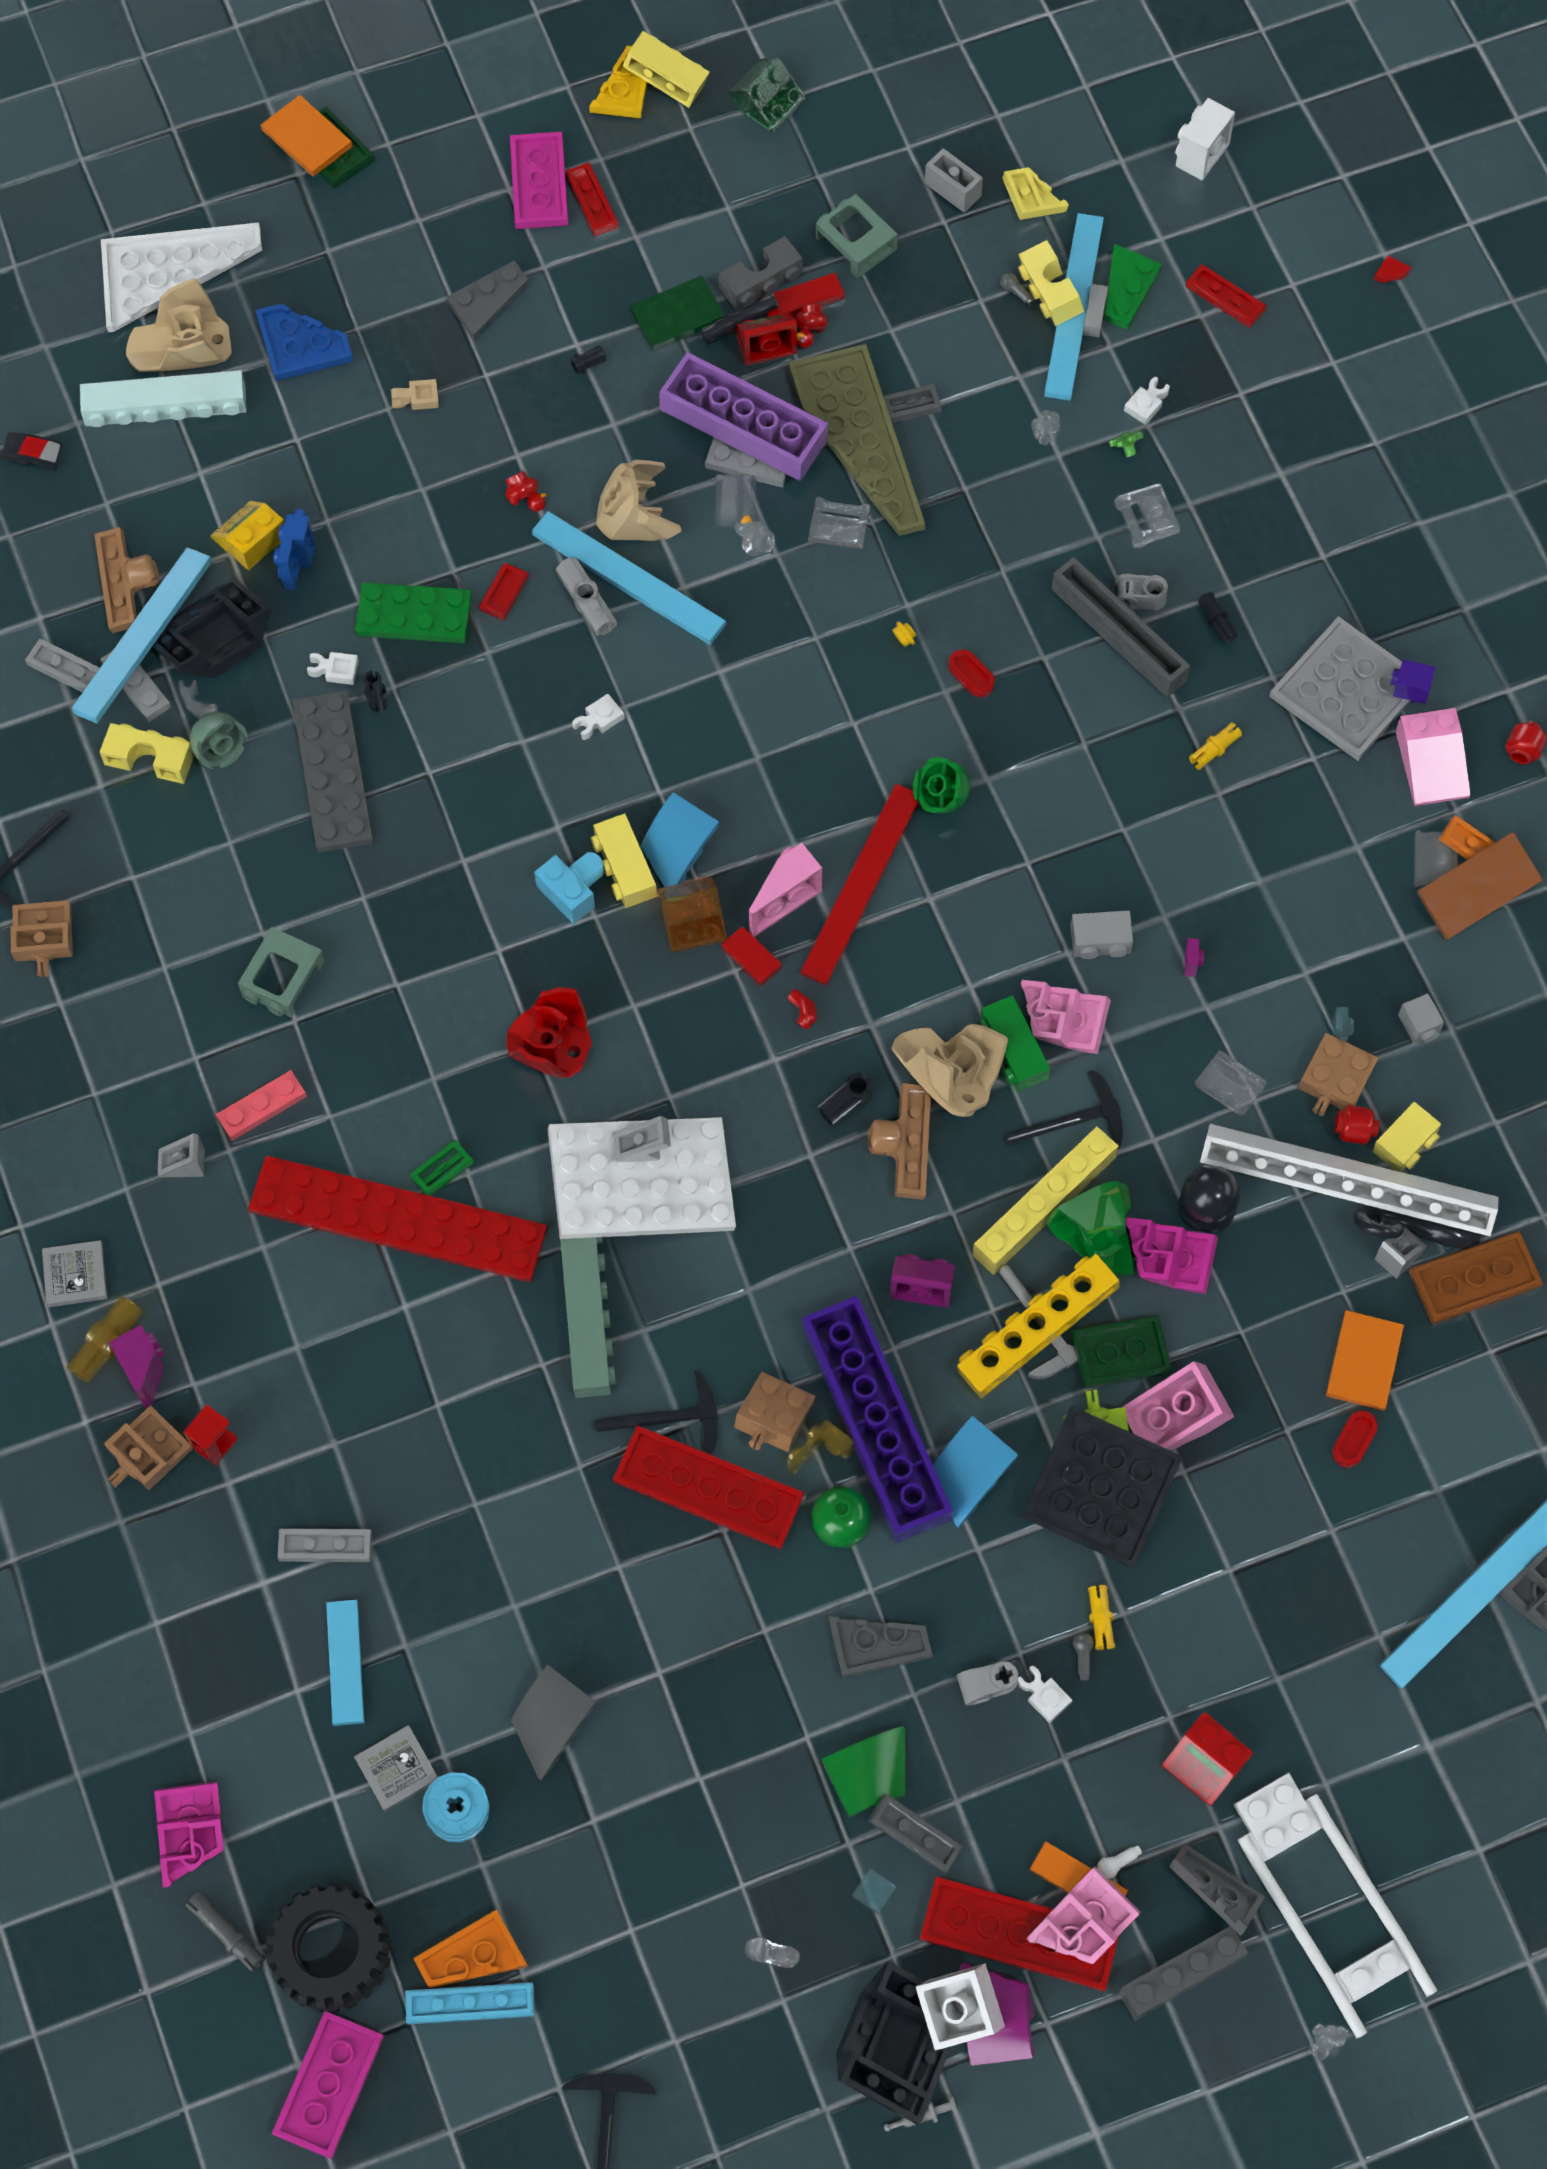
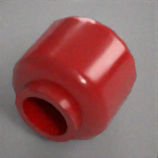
M1527 721L1526 723L1516 724L1512 728L1506 742V751L1509 757L1518 764L1527 765L1535 762L1541 757L1547 742V735L1541 729V726L1535 722Z
M1346 1105L1343 1110H1338L1334 1132L1338 1133L1340 1140L1366 1145L1370 1141L1371 1136H1377L1379 1120L1374 1119V1111L1372 1109L1356 1105Z

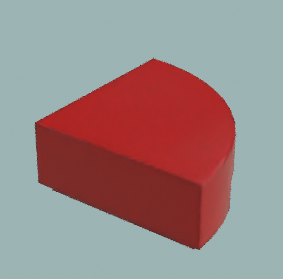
M1387 256L1375 274L1374 280L1381 283L1398 279L1402 280L1409 275L1411 267Z

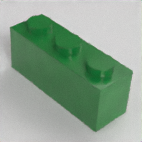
M1013 995L981 1008L978 1025L986 1026L1008 1038L1002 1062L1005 1068L1003 1069V1074L1009 1085L1013 1084L1018 1093L1049 1080L1050 1067Z

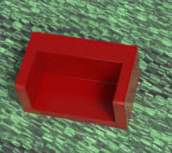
M208 1404L183 1432L193 1450L214 1466L222 1460L238 1440L237 1436L227 1429L230 1425L229 1421Z

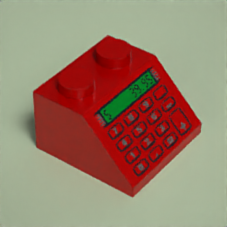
M789 312L773 314L767 318L747 320L737 324V340L745 366L797 354V323Z
M1203 1712L1162 1764V1767L1211 1807L1249 1761L1253 1752L1206 1712Z

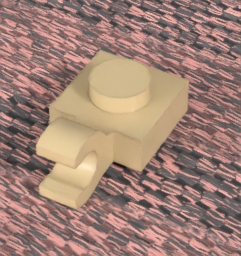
M436 379L409 381L410 388L391 389L393 408H402L411 403L412 410L439 408Z

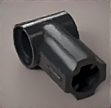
M857 1072L851 1074L842 1087L817 1107L823 1118L835 1127L859 1106L868 1104L872 1098L871 1080L864 1073ZM856 1085L866 1087V1090L861 1094L851 1091Z

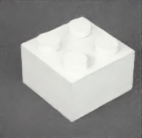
M1207 98L1202 106L1198 105L1192 114L1189 124H1184L1178 133L1180 141L1175 151L1177 155L1176 167L1203 181L1230 144L1235 112L1210 98Z
M986 1963L929 1979L916 1986L935 2050L993 2035L1005 2027Z

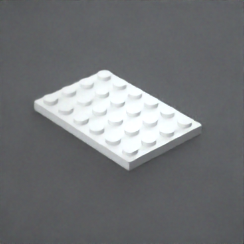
M722 1117L669 1119L668 1126L671 1146L659 1150L660 1159L657 1161L634 1162L616 1161L613 1133L648 1120L549 1124L548 1136L560 1239L734 1231L736 1223Z

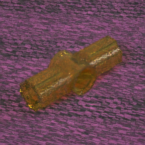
M121 1296L105 1318L94 1323L85 1337V1344L69 1363L67 1369L80 1380L89 1384L106 1360L116 1356L109 1342L127 1333L143 1311L135 1303Z

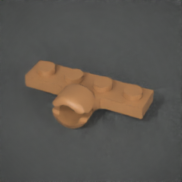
M117 527L94 534L108 627L112 633L129 629L136 619L135 593L138 590L149 588L159 583V573L155 561L148 554L129 559L124 531Z
M907 1083L901 1085L899 1120L875 1119L869 1128L868 1149L872 1154L891 1156L895 1159L894 1196L923 1200L926 1196L931 1096L921 1085Z

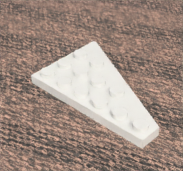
M259 223L101 239L106 327L108 332H114L158 308L160 297L171 287L193 278L202 284L261 252L262 242Z

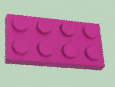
M562 132L510 135L516 229L568 226Z
M324 2011L272 2135L332 2160L385 2036Z

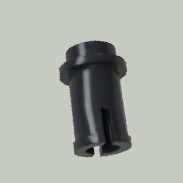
M598 345L585 353L574 354L570 361L577 374L580 372L584 374L586 369L607 361L603 348Z

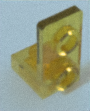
M826 1419L821 1426L816 1424L806 1436L808 1441L802 1448L797 1446L787 1458L789 1462L787 1465L788 1473L793 1476L822 1441L825 1442L824 1446L835 1456L841 1454L846 1459L854 1451V1441Z

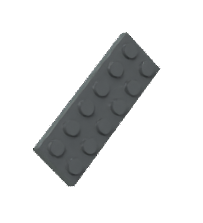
M341 691L292 700L317 852L322 853L372 844L373 837L348 692Z

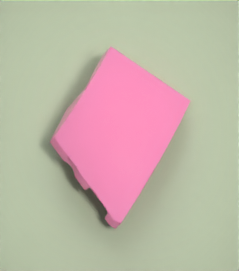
M1021 981L1027 1001V1012L1031 1018L1032 1033L1036 1039L1076 1051L1098 1054L1111 1002L1107 996L1081 994L1077 989L1050 987L1047 982Z
M1094 1866L1026 1939L1031 1943L1055 1949L1056 1952L1065 1955L1069 1954L1077 1957L1079 1960L1093 1964L1140 1914V1911Z

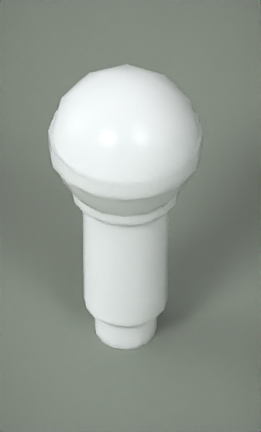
M1137 1845L1128 1848L1115 1857H1104L1098 1862L1097 1869L1106 1878H1114L1121 1867L1137 1859L1142 1854V1851Z

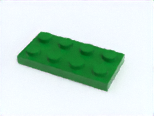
M362 582L355 627L356 636L466 643L472 598L471 590Z

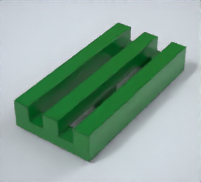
M455 1139L410 1173L409 1176L425 1195L433 1196L472 1166L474 1161ZM455 1150L458 1152L447 1162L440 1165L434 1172H432L426 1178L421 1180L420 1177L422 1175H424L431 1168H433L435 1165L441 1162L444 1158H446ZM461 1159H464L462 1162H460L458 1165H456L453 1169H451L449 1172H447L445 1175H443L440 1179H438V1180H437L436 1182H434L432 1185H430L429 1187H427V1185H429L431 1182H433L435 1179H437L440 1175H442L444 1172H446L448 1169H450L453 1165H455V1164H456L457 1162H459Z

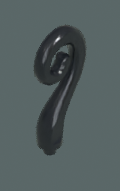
M1373 1206L1359 1208L1354 1214V1223L1357 1227L1370 1235L1380 1238H1399L1404 1232V1227L1433 1242L1449 1247L1468 1249L1470 1244H1479L1480 1242L1479 1233Z

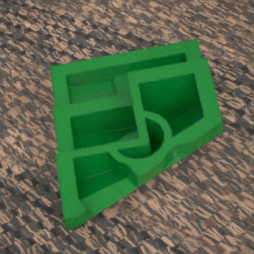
M904 1726L880 1733L822 1758V1763L849 1818L873 1806H877L883 1794H888L895 1800L905 1796Z

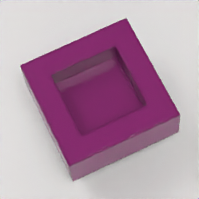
M1188 938L1185 948L1184 976L1196 977L1198 967H1203L1204 950H1199V939Z

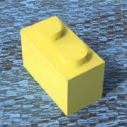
M1413 1102L1376 1141L1372 1152L1395 1171L1402 1172L1406 1167L1410 1170L1421 1158L1419 1153L1423 1148L1426 1147L1429 1150L1440 1138L1437 1133L1441 1123L1416 1102Z

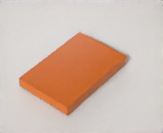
M301 95L297 96L261 124L262 131L312 177L352 147L351 140Z
M1345 1310L1325 1396L1385 1411L1404 1325Z

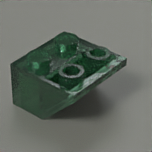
M778 56L760 59L728 92L743 114L770 132H774L806 99Z

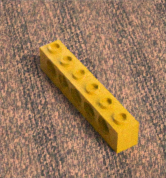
M1097 1254L1091 1258L1086 1256L1081 1259L1074 1267L1076 1270L1068 1277L1065 1275L1060 1276L1051 1285L1053 1289L1045 1295L1040 1293L1028 1303V1309L1021 1314L1019 1312L1014 1313L1006 1320L1005 1324L1007 1326L998 1333L995 1330L982 1340V1346L975 1351L973 1349L968 1350L959 1358L958 1361L960 1363L957 1365L958 1373L980 1399L985 1397L1120 1288L1119 1279ZM1085 1281L1091 1285L1089 1291L1081 1293L1075 1289V1285ZM1057 1300H1064L1068 1304V1307L1063 1311H1056L1051 1306ZM1035 1318L1042 1319L1045 1322L1044 1327L1039 1330L1031 1329L1028 1324ZM1011 1337H1017L1022 1341L1021 1345L1015 1349L1008 1348L1005 1343ZM991 1355L997 1357L999 1361L994 1367H986L982 1364L983 1359Z

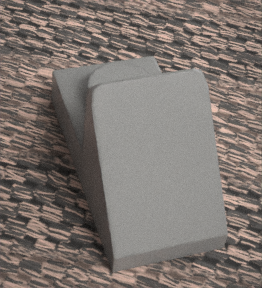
M662 1116L613 1133L615 1156L618 1162L657 1161L660 1159L659 1150L671 1146L668 1119Z

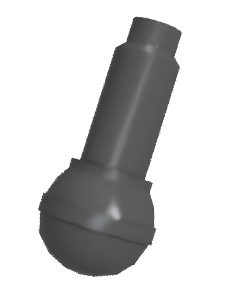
M1011 272L1005 273L1000 278V285L1003 290L1013 292L1024 303L1029 305L1035 301L1032 294L1019 284L1015 274Z
M1079 1633L1073 1639L1074 1649L1078 1653V1675L1080 1676V1681H1089L1090 1653L1094 1641L1091 1635L1087 1633Z

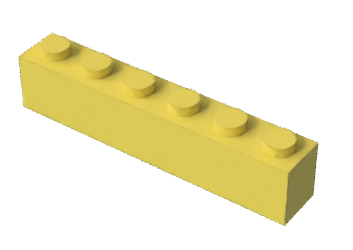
M1096 1127L974 1243L972 1256L990 1273L995 1275L1002 1266L1047 1225L1050 1215L1058 1206L1076 1197L1116 1158L1118 1145L1100 1128Z

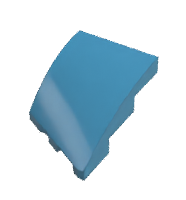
M674 792L660 809L641 844V850L651 863L653 871L659 877L669 897H672L686 880V873L703 853V846L719 828V821Z
M973 1416L958 1431L933 1465L953 1510V1522L958 1529L977 1509V1505L993 1489L998 1479L1018 1458V1454Z

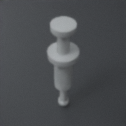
M949 2097L950 2102L936 2107L930 2101L921 2123L931 2119L936 2123L938 2122V2114L950 2110L957 2113L958 2108L954 2097ZM901 2117L902 2120L890 2124L886 2123L884 2130L889 2132L891 2131L890 2129L902 2125L908 2128L916 2124Z

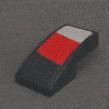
M8 432L1 458L24 466L31 462L55 471L64 443L36 435Z

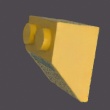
M249 501L210 536L249 571L281 543V540H279L280 525L285 524V522L266 503Z

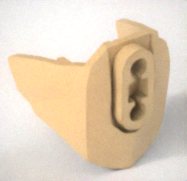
M633 460L630 463L620 464L613 471L600 496L596 517V525L605 536L611 540L656 541L658 539H669L681 533L680 525L660 517L663 512L662 508L644 507L638 503L644 501L645 494L649 488L655 487V481L651 480L665 469L664 463Z

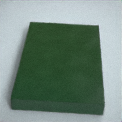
M326 106L319 112L352 142V147L319 172L335 189L375 161V156Z
M702 275L630 305V311L653 351L700 332L701 328L711 325L724 315Z
M1158 1315L1073 1329L1071 1331L1084 1389L1170 1375L1173 1372Z

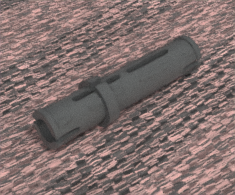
M201 1892L196 1893L190 1898L186 1907L226 1946L225 1950L230 1955L233 1953L251 1973L256 1971L263 1964L262 1962L265 1961L266 1957L247 1940L248 1936L243 1931L240 1933Z

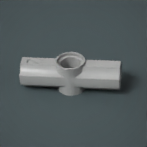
M569 557L561 561L559 566L556 567V573L573 598L576 609L583 614L596 636H604L610 633L617 626V621L598 593L596 583L589 579L577 558ZM583 595H591V597L587 599L581 598V596Z

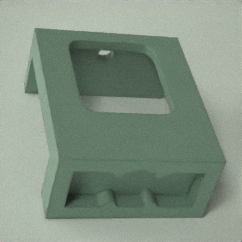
M857 194L841 201L836 209L829 214L822 215L816 222V239L819 241L825 237L851 262L850 272L857 279L897 250L898 234ZM859 212L873 228L857 241L849 242L836 228Z
M271 927L238 982L242 997L252 1004L256 1005L259 1002L267 1006V1009L275 1015L282 1016L284 1014L292 1018L294 1015L292 1005L314 968L320 971L325 962L323 952L313 945ZM270 954H277L298 965L297 971L282 995H275L253 984L254 979Z

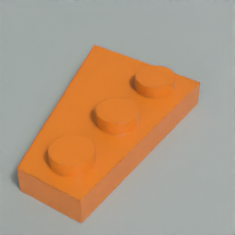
M497 1909L413 1958L429 1988L528 1967Z

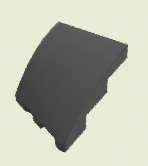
M1518 1526L1513 1527L1473 1569L1475 1570L1486 1558H1488L1518 1528ZM1547 1546L1498 1593L1523 1616L1545 1632H1547Z
M549 1665L537 1677L511 1719L540 1781L544 1780L558 1762L560 1754L578 1733L579 1726L597 1705L595 1700Z

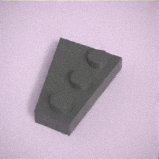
M514 260L447 296V304L475 341L480 336V331L487 324L490 325L496 319V315L505 306H509L529 286L528 278Z
M828 1616L842 1678L931 1659L933 1656L926 1626L892 1622H868V1620L862 1619L847 1620Z
M1185 1843L1169 1866L1240 1936L1244 1933L1265 1898L1264 1895Z

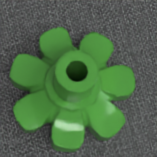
M1136 430L1131 434L1130 432L1122 433L1121 437L1109 440L1110 447H1123L1126 457L1136 454L1134 443L1138 439L1144 438L1143 433L1140 430Z

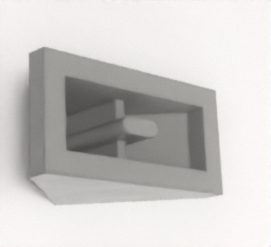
M193 1133L159 1149L158 1177H204L205 1149L198 1134Z
M1405 1227L1403 1234L1399 1238L1387 1239L1382 1243L1374 1260L1397 1279L1428 1246Z

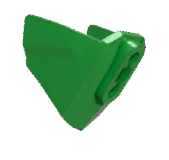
M1113 1181L1096 1186L1058 1206L1050 1215L1047 1225L1051 1232L1057 1238L1066 1242L1082 1258L1086 1256L1091 1258L1097 1254L1114 1275L1130 1276L1134 1273L1131 1249L1125 1227V1215L1131 1208L1129 1190L1126 1184Z

